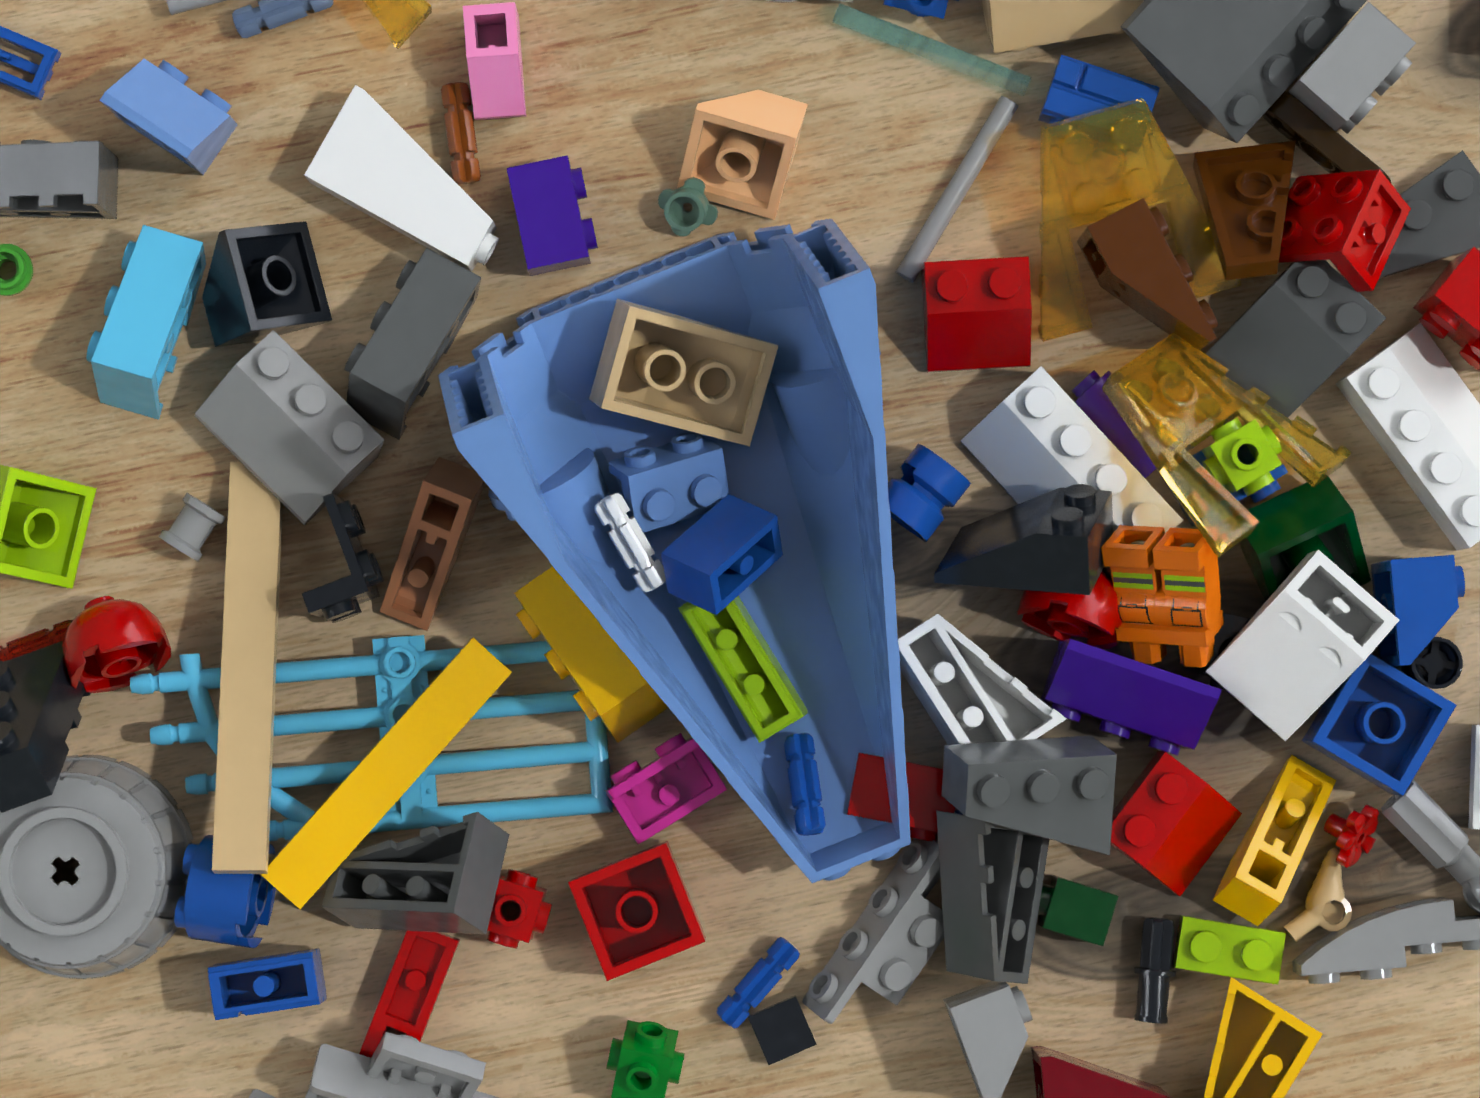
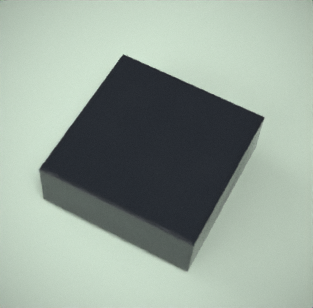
M796 995L748 1016L768 1065L817 1045Z

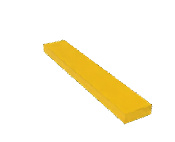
M474 637L471 638L268 864V874L260 875L297 908L301 909L512 672Z

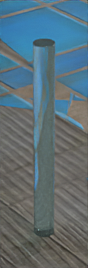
M839 3L833 19L835 24L1021 96H1024L1031 80L1030 76Z

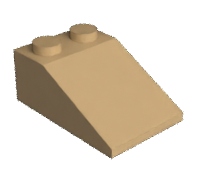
M617 299L589 400L602 409L750 447L778 345L666 311Z

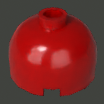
M1103 571L1090 595L1024 590L1017 611L1018 615L1023 614L1021 621L1025 625L1043 635L1058 641L1071 639V636L1088 638L1086 644L1100 649H1110L1117 645L1116 629H1119L1122 624L1118 612V597L1113 588L1112 577Z
M111 596L99 597L88 602L84 610L74 618L65 631L62 644L71 686L76 689L80 681L88 693L109 692L130 686V677L137 675L134 672L144 669L153 664L155 672H157L171 658V647L159 619L141 603L124 599L114 600Z

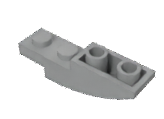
M1445 897L1416 900L1386 907L1349 922L1345 928L1337 932H1331L1312 944L1292 961L1293 972L1301 976L1308 975L1309 984L1340 982V973L1360 971V977L1363 980L1391 978L1392 968L1407 967L1405 946H1410L1411 954H1433L1443 952L1442 943L1462 941L1463 950H1480V915L1455 917L1454 901Z

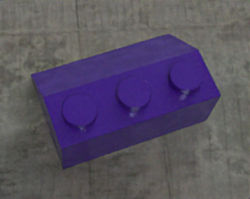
M1066 639L1059 642L1040 700L1052 703L1051 709L1057 710L1068 720L1079 723L1081 715L1085 714L1102 720L1099 727L1101 731L1129 739L1132 730L1150 736L1149 747L1178 756L1181 747L1195 750L1218 702L1222 689L1073 639Z

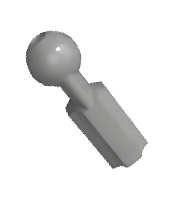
M1412 780L1403 796L1393 795L1381 808V813L1436 869L1444 867L1462 886L1463 896L1468 906L1480 914V856L1468 845V835Z

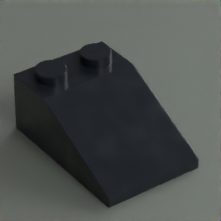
M1085 484L1058 488L961 527L934 573L935 583L1090 595L1104 568L1101 546L1113 533L1112 491L1095 490L1094 487Z

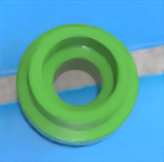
M0 244V268L6 262H14L16 265V274L11 279L4 280L0 276V295L13 296L25 290L30 284L33 277V263L30 256L20 247L13 244Z

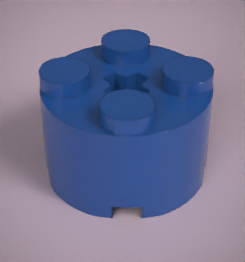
M213 835L205 836L199 844H188L183 857V873L188 875L185 896L179 897L176 904L175 926L185 928L190 939L256 948L262 938L255 937L254 933L258 924L268 926L273 910L276 888L260 874H214L212 871ZM269 844V854L276 855L273 845Z

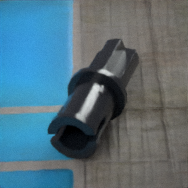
M1151 917L1145 918L1143 922L1140 967H1134V973L1139 974L1137 1007L1134 1016L1136 1021L1160 1024L1168 1022L1167 1006L1170 977H1176V971L1171 970L1175 925L1169 919Z

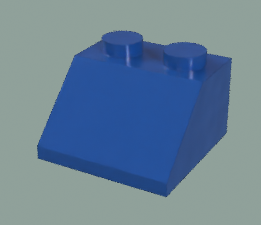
M1454 555L1393 559L1371 564L1374 598L1400 620L1378 645L1379 659L1391 666L1411 665L1459 608L1458 598L1464 597L1465 578L1462 567L1455 566Z

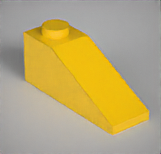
M1290 755L1234 853L1213 901L1254 925L1259 926L1282 903L1336 780L1297 757Z

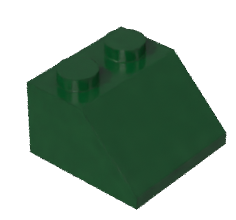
M1327 473L1232 517L1242 552L1265 601L1268 600L1308 553L1320 550L1360 586L1371 581L1354 511Z

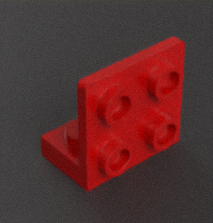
M1380 169L1299 176L1295 179L1288 194L1279 263L1330 260L1356 292L1374 291L1411 208Z

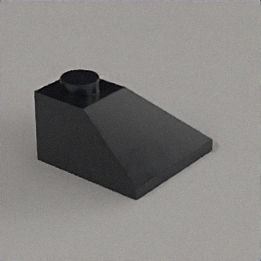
M306 221L227 229L219 232L202 295L215 347L257 342L264 339L272 330L278 335H283L332 321Z

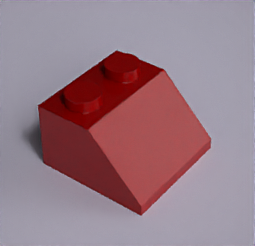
M1029 256L924 262L921 269L927 373L1031 366L1032 302Z
M1157 751L1113 810L1111 845L1180 897L1242 813L1207 782L1165 751Z

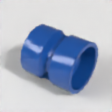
M918 443L900 467L903 477L901 479L891 478L888 482V496L891 518L909 532L927 542L944 520L942 508L944 506L954 507L971 483L952 465Z

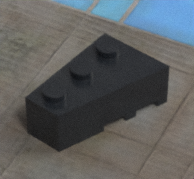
M63 641L5 662L0 661L1 813L53 794L69 752L65 742L70 729L78 728L82 716L78 707L82 697L90 696L91 694L85 691L83 683L80 681L76 689L71 686L65 665Z

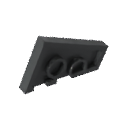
M1463 150L1400 194L1411 210L1379 279L1447 257L1463 254L1474 246L1477 249L1480 248V173Z

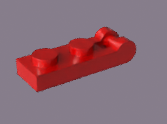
M406 931L361 1047L360 1055L370 1058L373 1056L387 1027L404 1032L406 1035L412 1036L421 1042L461 939L442 932Z

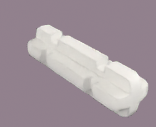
M614 493L601 499L594 506L595 513L603 526L609 524L611 530L607 533L627 568L634 567L636 572L632 576L640 590L649 592L658 588L666 581L664 567L659 559L654 561L651 557L655 552L635 517L629 518L626 514L630 511V508L620 493Z

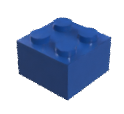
M1370 654L1324 702L1302 741L1386 792L1403 796L1457 705Z

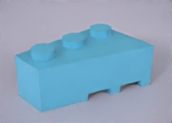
M143 225L137 242L131 240L128 242L121 264V269L125 271L119 287L113 285L109 290L104 307V315L108 316L103 331H95L87 349L86 359L92 365L100 403L159 420L164 404L159 402L158 390L165 371L174 372L178 357L172 356V352L182 326H188L206 266L203 242Z

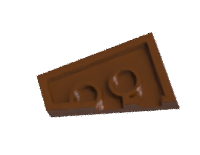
M1296 140L1194 153L1193 169L1225 280L1277 274Z

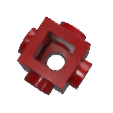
M508 869L506 876L500 875L487 930L489 931L488 941L517 949L519 941L529 943L533 939L534 932L544 934L552 904L544 902L547 889L536 886L538 877L513 869ZM513 900L520 905L521 914L519 918L508 920L502 915L501 907L505 901Z

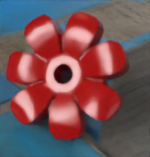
M1367 804L1360 813L1355 810L1351 812L1347 819L1335 813L1328 817L1324 825V831L1338 838L1336 846L1340 848L1336 858L1338 864L1345 868L1351 867L1358 862L1362 852L1366 854L1370 852L1376 841L1370 835L1377 829L1378 809Z

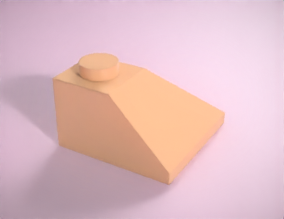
M754 90L698 103L677 189L684 186L688 178L695 177L704 182V193L708 201L775 220L808 104L762 90Z

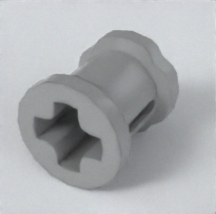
M186 493L183 498L185 506L169 530H162L159 537L177 550L199 561L203 555L200 549L215 525L223 524L226 517L196 497Z

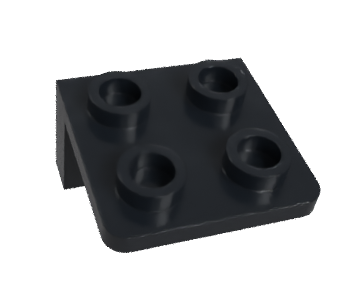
M330 493L323 496L351 575L301 594L309 614L320 618L325 617L326 621L331 620L332 623H336L362 613L359 604L380 597L376 584L384 582V578L374 553H369L367 549L363 550L358 536L365 534L366 530L357 506L355 504L351 505L349 500L344 501L335 493Z

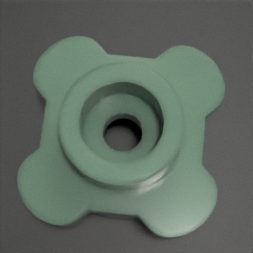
M688 178L684 186L675 190L665 189L659 195L658 204L660 208L664 209L667 222L671 226L672 231L678 236H688L691 231L698 228L701 224L712 225L718 217L717 207L709 203L704 193L705 184L698 178ZM690 203L693 207L692 211H686L684 204Z

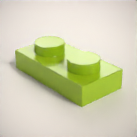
M1180 915L1173 967L1278 985L1286 933Z

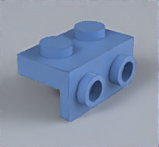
M687 432L672 437L671 443L655 448L648 446L631 448L624 452V457L608 462L609 472L621 480L623 498L630 508V511L626 514L629 518L635 517L643 533L703 515L729 494L723 448L699 433Z

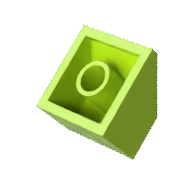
M0 465V573L73 589L97 488Z

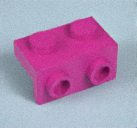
M679 733L655 748L659 758L641 768L637 760L610 776L615 785L605 790L638 845L727 790L709 758L692 737L685 740L682 733Z

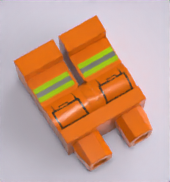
M1119 525L1101 546L1103 564L1111 569L1113 588L1118 597V612L1122 620L1119 629H1116L1117 641L1129 642L1133 659L1144 664L1161 662L1167 654V644L1179 646L1180 663L1185 667H1205L1214 656V637L1224 625L1223 610H1220L1221 594L1216 530L1170 528L1165 534L1164 527ZM1138 540L1145 541L1143 545L1131 544ZM1185 543L1195 544L1194 547H1181Z

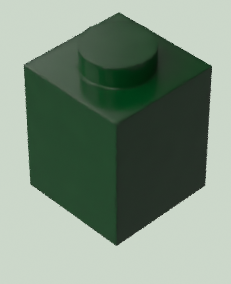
M1053 875L1050 885L1045 883L1042 885L1038 912L1041 917L1038 925L1045 929L1104 946L1119 896Z

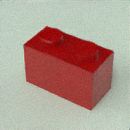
M864 753L858 754L847 811L848 815L892 823L884 757ZM906 762L910 837L931 842L934 840L936 842L938 834L936 811L951 813L955 811V807L942 797L943 769Z

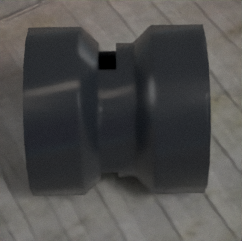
M1434 637L1413 663L1401 666V670L1404 674L1429 689L1446 688L1459 678L1463 668V659L1461 652L1453 642L1442 637Z

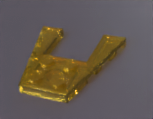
M1139 98L1041 126L1040 194L1042 195V214L1039 230V242L1041 243L1039 298L1041 300L1038 334L1043 342L1093 328L1069 229L1099 221L1142 198L1145 199L1148 207L1166 202L1177 253L1183 255L1192 271L1194 281L1190 282L1189 285L1196 298L1242 286L1240 279L1225 280L1208 218L1145 100Z
M1172 333L1112 373L1102 389L1213 552L1220 557L1249 536L1259 521L1188 452L1211 436V432L1235 419L1237 416L1245 423L1256 419L1260 427L1268 425L1281 445L1282 452L1279 455L1312 487L1340 468L1352 452L1343 445L1336 451L1314 436V433L1317 431L1316 427L1298 415L1293 421L1266 404L1271 397L1254 386L1248 391L1225 376L1229 369L1175 333Z

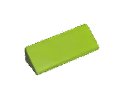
M739 596L717 615L689 602L678 607L759 743L808 713L805 704Z

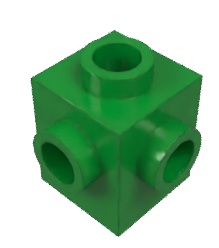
M627 1020L623 1040L612 1039L606 1069L616 1071L611 1098H665L668 1082L679 1083L685 1053L675 1051L679 1031L665 1028L656 1022L645 1021L640 1023Z

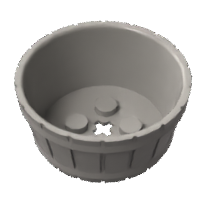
M101 755L67 756L52 795L3 813L0 811V945L12 956L32 968L65 978L93 979L108 977L124 972L125 968L131 969L146 961L158 951V947L165 945L178 928L174 923V915L179 897L185 896L188 875L183 873V857L188 844L192 843L191 840H194L191 829L182 809H178L176 806L178 803L169 791L156 779L152 780L150 778L151 775L127 762H117L115 758ZM60 857L65 862L72 858L78 861L79 866L74 872L79 879L75 884L71 885L66 880L59 884L53 881L52 876L57 870L52 863L56 858Z

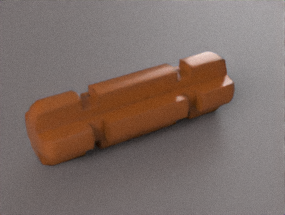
M464 82L449 83L442 86L441 95L444 109L448 110L444 114L449 154L450 157H454V161L450 162L452 179L457 184H471L480 181L481 174L479 160L474 158V154L478 153L473 112L468 110V106L471 105L470 89L467 83Z

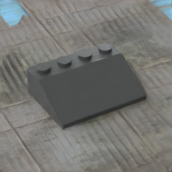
M1144 0L1121 25V28L1204 129L1238 143L1367 0Z

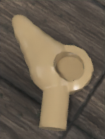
M1331 848L1323 859L1321 868L1305 900L1306 910L1283 927L1295 943L1299 942L1318 926L1326 931L1337 932L1345 928L1351 920L1352 909L1350 903L1345 899L1342 868L1336 862L1339 854L1337 848Z

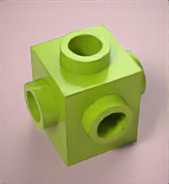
M1237 417L1210 433L1215 442L1202 449L1206 457L1202 464L1216 488L1223 487L1227 495L1242 488L1245 494L1249 496L1275 481L1270 471L1282 465L1277 456L1282 452V448L1268 425L1260 427L1256 419L1242 426ZM1242 445H1247L1254 457V461L1250 465L1241 463L1237 457V451Z

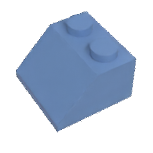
M144 58L106 90L100 101L118 119L204 175L238 125L227 114L231 105L206 88L200 96L184 84L189 77L165 60H162L157 67Z

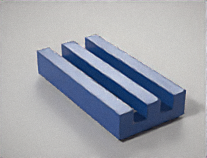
M0 26V39L43 57L40 65H37L0 49L1 62L35 75L32 83L0 70V83L42 100L45 93L44 86L47 81H50L53 75L52 68L54 63H58L62 53L57 49Z

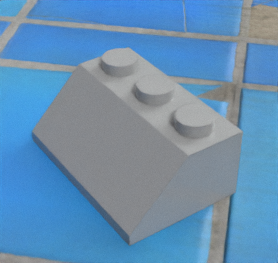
M274 330L233 366L195 412V417L304 525L326 506L323 496L330 493L338 495L378 458L384 439Z

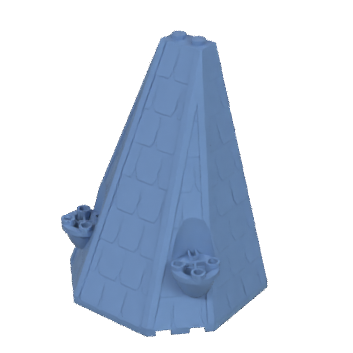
M833 219L815 221L811 224L812 228L797 234H793L790 224L759 228L754 232L757 239L754 242H748L747 239L737 241L734 232L717 234L525 311L516 318L519 328L513 332V336L508 340H505L503 332L495 333L472 350L475 362L459 368L458 365L450 366L438 375L452 437L458 451L489 486L488 496L493 507L499 511H505L508 520H516L544 553L554 569L591 611L603 629L636 666L641 676L683 724L695 742L723 773L729 784L766 826L778 844L811 883L822 879L826 881L838 879L846 875L852 867L870 860L881 861L894 856L900 848L911 844L900 653L897 635L895 573L893 570L891 513L888 496L886 435L883 420L881 351L878 338L876 283L869 266ZM617 299L666 311L778 345L750 447L703 435L723 448L729 494L777 515L783 556L738 596L805 704L808 713L760 743L680 613L678 607L687 601L668 593L666 581L652 591H641L632 576L636 572L634 567L627 568L607 533L611 530L609 524L603 526L594 510V506L606 496L614 493H620L623 496L621 480L609 472V461L624 457V452L631 448L640 446L655 448L671 443L672 437L678 434L691 432L602 409L589 400ZM703 515L644 532L655 552L651 556L653 560L659 559L663 565L661 553ZM808 733L814 740L815 754L813 755V760L817 761L822 795L820 807L824 809L826 823L823 832L817 835L801 836L796 832L794 815L797 809H794L792 806L787 771L790 762L786 761L784 749L786 737L792 734ZM859 753L884 757L892 823L847 814Z

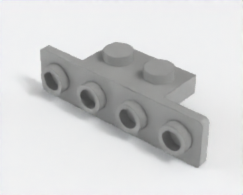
M914 838L910 845L905 846L899 855L898 862L883 884L872 893L867 907L856 923L841 938L839 947L822 972L818 973L812 980L802 1002L827 1023L832 1024L861 982L890 1002L898 1005L943 940V910L922 896L940 869L939 845L937 842Z
M385 1032L371 1058L335 1046L322 1044L317 1052L309 1085L311 1093L327 1098H499L476 1091L483 1080L485 1062L469 1058L460 1051H447L421 1043L409 1035H396Z

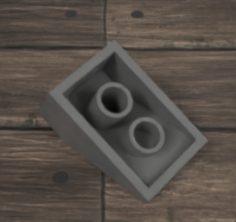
M1326 260L1292 262L1197 361L1195 366L1251 420L1256 419L1260 427L1268 425L1274 432L1357 350L1386 317L1361 293L1356 292L1350 283Z

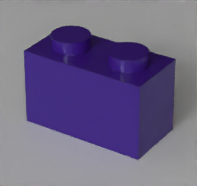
M567 155L507 168L525 260L530 276L591 264L588 250L596 249L598 245L592 218H581L578 200L587 198L581 167L571 169Z

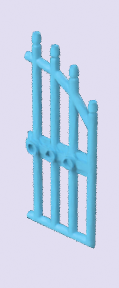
M425 635L372 639L373 655L276 663V684L375 676L377 707L274 715L273 736L379 728L381 739L428 687L427 671L443 670L462 648L426 650ZM546 641L484 646L503 665L547 662L548 660L544 654L551 650ZM200 653L179 655L181 671L159 672L158 675L144 673L130 677L131 693L153 694L154 691H160V693L187 691L197 722L179 723L177 726L162 724L150 728L151 744L173 745L174 742H179L180 744L206 742L217 756L219 720L208 689L220 688L221 667L203 669ZM580 690L490 697L470 720L583 711L573 697ZM585 714L587 742L439 754L369 833L423 829L431 826L446 827L463 822V816L479 812L491 822L613 812V804L605 790L611 787L607 727L599 716L590 721ZM361 760L272 768L271 808L287 819H284L282 822L270 820L269 842L278 841L279 838L291 840L315 813V811L280 788L342 783ZM589 762L591 793L438 806L436 775ZM204 773L186 777V793L204 795L210 791L215 792L216 773L211 776Z

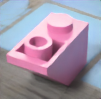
M515 2L463 6L466 58L474 119L526 117L519 14Z

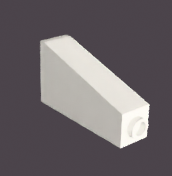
M355 85L304 176L316 187L471 272L477 262L485 265L499 241V238L493 235L497 228L494 221L364 89Z

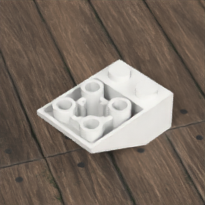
M1320 550L1308 553L1205 672L1281 739L1286 741L1367 659L1400 620Z

